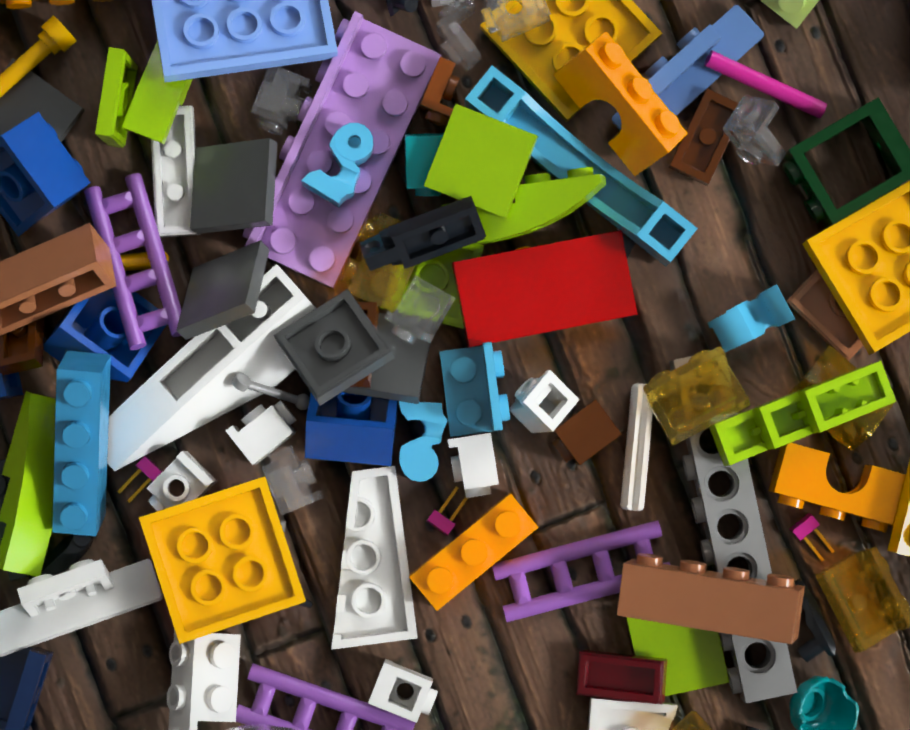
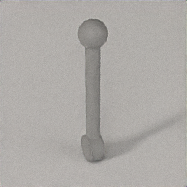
M237 373L232 379L233 386L239 391L244 392L250 389L294 403L299 410L308 409L310 397L307 394L294 395L251 381L244 373Z

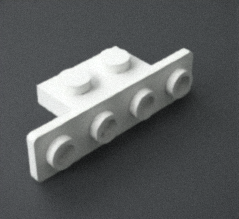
M87 559L74 563L70 566L69 571L58 575L43 574L30 579L27 583L28 585L17 589L21 604L0 611V657L162 600L163 593L152 561L145 559L109 572L101 559L97 561Z
M174 629V641L169 651L172 675L171 686L167 692V705L169 708L168 730H197L198 721L236 722L241 634L211 633L179 644Z

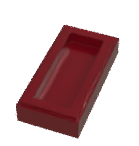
M581 650L579 651L576 695L662 705L665 701L667 659Z

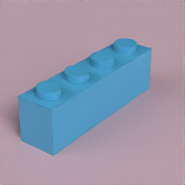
M67 350L57 367L52 533L96 537L106 514L111 354Z

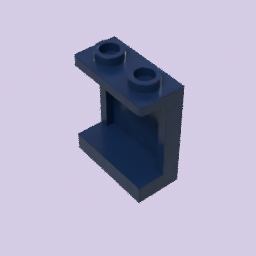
M31 646L0 657L1 730L30 729L54 653L53 651Z

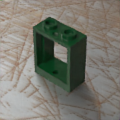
M879 97L793 146L783 154L786 162L782 164L786 176L794 186L800 184L808 197L804 201L808 213L816 223L822 221L825 228L910 180V149ZM861 121L892 172L893 177L836 209L804 154Z

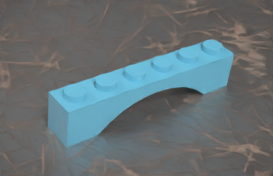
M493 65L465 98L466 108L539 136L530 159L547 173H550L556 180L568 178L567 170L593 167L594 174L604 175L606 177V185L586 204L616 228L622 230L626 236L665 267L671 263L698 229L663 200L636 184L598 156L557 122L526 91Z

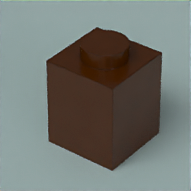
M595 399L560 424L553 431L557 439L551 443L566 463L573 459L577 465H581L622 434Z

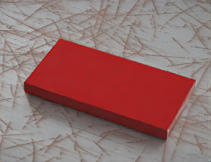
M622 230L452 262L468 348L482 345L484 342L495 343L638 315Z

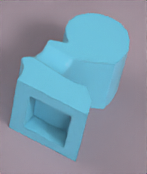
M349 123L342 126L336 131L330 141V152L341 169L336 176H329L319 169L309 172L301 180L303 187L338 208L346 200L354 197L355 187L360 178V168L358 165L365 163L373 152V136L370 130L360 123Z
M776 284L759 293L755 299L751 301L746 300L727 310L725 314L707 324L709 328H713L722 345L720 349L728 352L765 334L766 329L784 325L795 320V317Z
M399 401L401 413L408 421L420 420L424 425V433L421 437L401 446L399 457L401 469L405 476L413 481H427L434 476L439 465L438 456L432 445L441 443L443 431L448 420L443 414L442 403L419 402V404Z

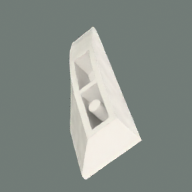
M278 264L263 276L254 314L195 336L109 416L107 464L114 471L263 395V393L250 389L244 392L237 390L232 384V379L237 373H244L251 381L275 388L295 370L273 335L315 310L316 307Z

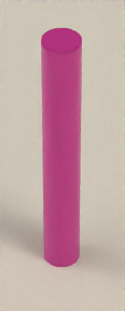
M713 50L710 51L705 60L704 66L820 119L826 110L827 103Z

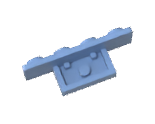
M734 5L713 25L709 24L703 31L700 32L694 27L676 44L681 50L671 60L668 61L662 56L644 74L649 78L648 81L653 91L666 107L677 116L722 75L704 66L711 50L734 61H738L764 37V32L739 5ZM616 112L611 120L621 130V118L619 113Z

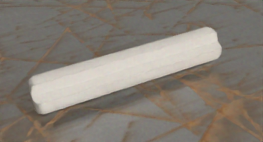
M636 383L631 387L620 506L624 510L642 511L645 504L655 387L651 384Z

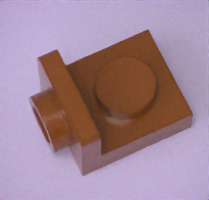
M440 56L420 103V111L427 113L425 120L446 129L453 108L441 103L443 99L451 102L460 77L453 75L456 63Z

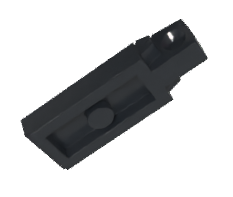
M471 196L389 226L380 231L379 234L360 242V247L370 271L388 264H392V266L403 264L404 269L483 240L486 234Z

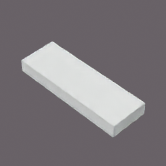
M179 106L165 144L151 140L155 221L160 237L200 235L190 230L196 150L193 106Z

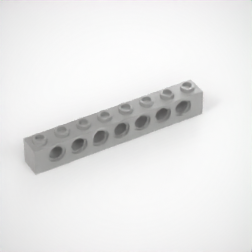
M725 350L669 361L671 370L664 371L665 382L669 396L676 395L680 412L673 413V419L678 439H686L689 454L682 456L687 481L694 480L698 497L691 498V504L696 523L704 524L707 539L700 541L704 563L707 564L706 566L712 565L714 572L723 573V568L727 567L728 562L732 558L741 556L748 564L749 577L767 580V574H772L748 458L733 465L724 466L718 450L715 453L708 454L701 449L699 444L701 433L708 429L710 424L738 414ZM698 386L707 388L712 395V404L705 411L696 410L690 402L691 392ZM717 471L726 473L730 479L729 490L722 496H715L708 487L710 476ZM725 514H733L739 522L738 532L731 538H723L717 529L719 519ZM719 632L723 651L730 650L734 667L727 669L732 694L739 693L742 701L751 703L797 693L786 643ZM755 642L762 643L766 649L765 659L758 665L747 664L745 660L747 647Z

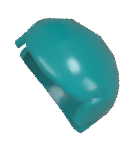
M814 676L800 684L797 688V693H794L790 698V721L795 730H855L859 715V705L847 694L846 686L841 682L826 676Z

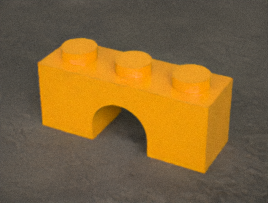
M606 31L553 74L580 109L590 101L603 100L617 110L621 118V130L608 144L634 176L668 154L688 134L680 124L677 116L666 107L653 91L649 81L642 77L626 57L623 49L614 42Z
M789 443L780 447L768 490L769 492L779 494L777 503L798 509H803L804 502L821 506L820 515L841 521L845 520L846 513L862 517L861 526L884 533L887 532L888 525L894 526L906 474L874 465H864L858 485L848 492L841 493L836 491L827 480L826 467L830 453L795 443Z
M508 493L463 533L413 571L409 578L435 610L438 611L539 527L513 495Z

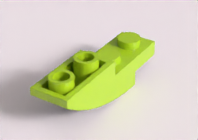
M593 167L567 170L568 178L551 180L550 173L524 176L525 184L519 185L515 195V203H512L507 218L476 208L486 234L485 239L477 243L488 244L509 240L555 223L574 212L595 196L606 185V177L602 174H594Z

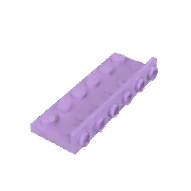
M354 11L350 21L345 18L341 21L335 34L336 43L339 44L337 47L338 55L333 57L332 60H323L315 81L321 84L314 99L307 96L299 111L297 120L302 122L296 137L291 135L287 137L281 149L279 159L284 160L278 176L275 177L273 225L246 228L242 235L248 239L245 246L261 240L270 250L268 259L333 289L338 282L404 140V134L407 133L439 58L440 56L442 57V54L365 20L363 14ZM349 123H360L365 125L373 136V152L365 163L358 165L360 168V178L355 187L354 197L346 200L338 208L303 187L301 180L309 172L319 169L329 176H336L341 169L330 152V141L336 131L342 126Z

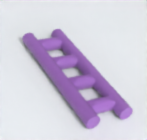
M134 173L125 178L128 191L103 198L99 186L89 187L84 191L94 229L110 248L116 280V287H113L112 290L130 350H138L147 345L143 332L169 325L173 337L181 336L176 329L182 311L142 175ZM133 207L140 229L115 237L109 215ZM145 246L151 269L126 276L120 254ZM157 285L163 308L138 316L132 293Z
M659 521L640 524L495 563L492 566L495 580L509 579L515 603L502 606L506 622L620 593L622 574L614 575L608 551L633 544L636 557L638 553L654 554L650 540L662 537ZM592 555L598 581L573 587L567 562ZM550 567L557 592L531 598L525 573Z
M254 663L251 666L247 680L259 683L255 699L251 708L239 704L236 711V722L259 730H312L309 729V725L316 704L341 712L335 730H354L357 718L381 725V730H413L416 723L359 699ZM276 690L300 698L292 722L268 714Z

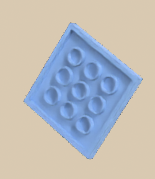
M151 0L165 83L328 60L338 55L328 0Z

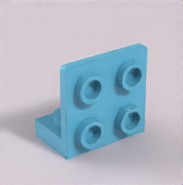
M484 342L482 346L439 351L450 437L503 430L502 421L510 420L507 394H498L497 378H504L505 376L502 351H493L492 342Z

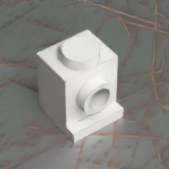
M546 370L540 378H529L515 392V402L509 408V411L531 433L553 432L580 399L551 370Z
M280 400L267 409L260 404L241 419L245 425L241 430L233 425L226 430L227 434L250 463L257 465L296 434V431L291 426L296 419Z
M491 433L448 439L449 448L458 447L459 453L458 456L451 457L454 482L463 481L466 498L490 495V486L499 485Z
M181 451L176 456V459L147 487L153 494L148 502L156 511L202 497L217 480L188 451ZM175 479L182 481L185 486L184 493L181 496H174L170 492V484Z
M385 659L368 704L417 723L421 713L429 716L438 691L431 688L433 678ZM402 683H408L413 687L414 693L409 698H402L397 693V687Z

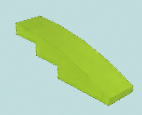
M158 40L121 127L165 144L179 105H183L193 79L165 83Z
M877 361L710 424L709 428L723 465L730 466L767 450L776 449L811 434L823 432L897 401L881 361Z
M28 391L25 392L2 475L9 477L10 480L0 511V521L6 523L0 545V569L30 576H39L42 572L53 526L56 399Z

